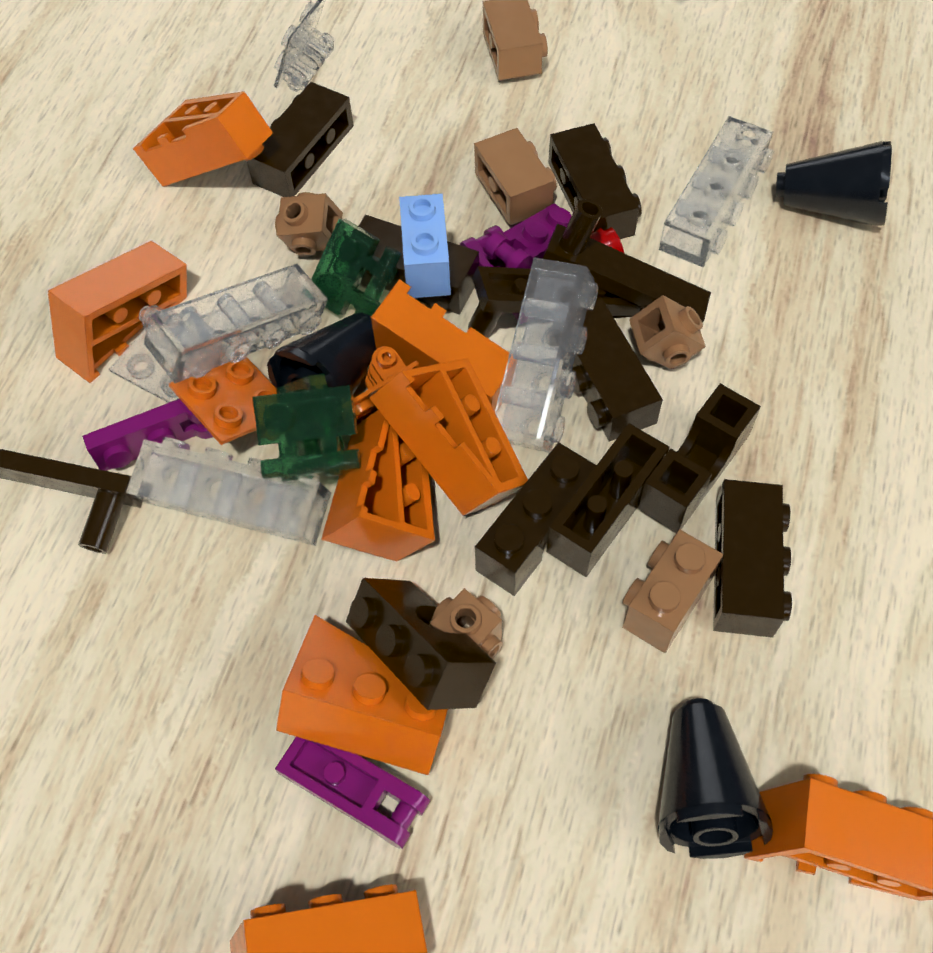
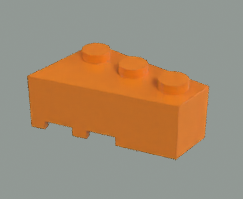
M377 410L352 429L321 540L397 562L435 541L429 473L380 411Z

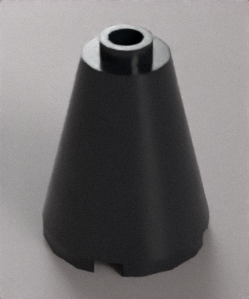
M879 141L786 164L785 172L777 173L776 197H784L785 206L870 225L884 226L888 202H885V200L887 199L890 185L891 141Z
M363 312L350 315L276 350L274 356L269 359L267 368L271 383L284 397L288 395L297 405L294 408L297 410L299 417L312 424L325 426L335 420L337 408L350 401L367 374L372 355L376 350L371 315Z
M703 698L686 701L673 714L658 821L659 843L667 851L675 853L674 844L689 847L690 857L698 859H717L744 855L753 851L752 840L763 836L764 844H767L773 834L771 818L725 710L721 706L713 704L712 701Z

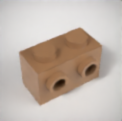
M528 0L482 1L483 34L498 80L541 74L542 57H547L548 46L545 34H540L538 31L539 21L536 9H530Z
M518 128L474 143L475 173L509 225L523 221L553 204V193L557 188L554 173L549 167H544L538 158L534 144L531 141L527 142Z
M679 529L670 544L662 540L648 562V566L653 568L645 582L637 578L623 599L622 603L628 606L622 628L661 652L666 653L712 581L724 554Z

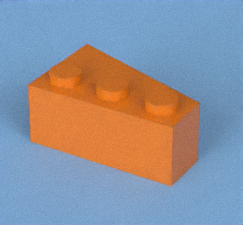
M245 91L185 100L143 138L133 150L164 187L242 160L249 161L255 158L264 150L263 143L273 132Z
M151 240L48 290L56 358L87 382H93L100 375L96 369L113 353L121 357L130 349L126 342L143 327L150 331L187 298V264Z
M399 279L371 316L376 349L383 346L391 347L398 353L406 366L417 361L419 363L418 368L468 358L497 415L517 384L518 358L472 327L465 333L443 318L447 310L436 303L430 309L407 294L411 286Z
M468 358L401 371L369 398L463 516L495 505L521 489L528 481Z
M314 615L282 690L276 731L429 775L448 709L427 710L369 646Z
M806 774L801 781L760 791L772 821L773 834L767 844H764L763 836L752 840L753 851L744 854L745 859L762 862L763 858L783 856L797 860L796 871L814 875L816 874V867L849 877V884L918 901L933 900L932 811L917 807L899 808L887 804V797L882 794L863 790L851 792L839 788L836 779L820 774Z
M395 884L368 889L363 892L364 899L344 903L342 894L320 896L308 901L309 909L286 912L285 904H271L255 908L250 911L251 919L243 920L230 940L231 953H427L417 892L413 890L398 893L397 885Z

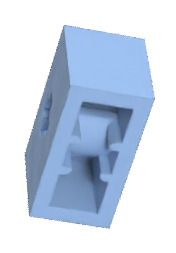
M443 194L399 197L406 284L411 286L407 294L413 298L451 295Z

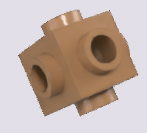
M302 192L297 196L282 197L280 199L279 214L275 219L276 236L292 252L298 255L311 256L316 251L339 250L343 212L326 193Z
M664 295L629 319L640 355L669 369L685 364L690 360L691 356L706 347L700 331L703 324L696 311L689 306L684 307Z
M464 588L454 599L447 597L436 607L430 622L431 627L448 633L467 634L492 659L503 645L501 613L486 597L480 595L476 598ZM465 624L470 626L468 628H463Z

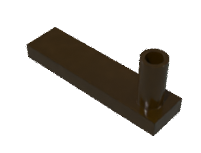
M581 199L567 227L557 223L542 258V263L643 308L664 295L684 307L689 306L693 308L703 323L711 295L710 291L590 238L603 213L602 207L596 201Z
M477 266L472 280L479 304L468 324V329L472 327L489 338L503 313L560 314L603 299L612 316H634L639 312L641 306L560 270Z
M0 449L1 479L95 498L78 544L84 549L106 554L123 504L141 508L146 490L129 475Z

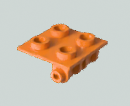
M387 346L377 348L372 355L365 378V385L368 390L337 408L332 429L333 435L335 436L344 429H346L348 434L352 433L355 425L377 410L369 398L398 373L418 368L419 363L415 361L406 366L393 348Z
M246 356L169 383L172 391L220 445L256 430L261 438H268L271 441L276 440L283 433L282 420L297 414V410Z

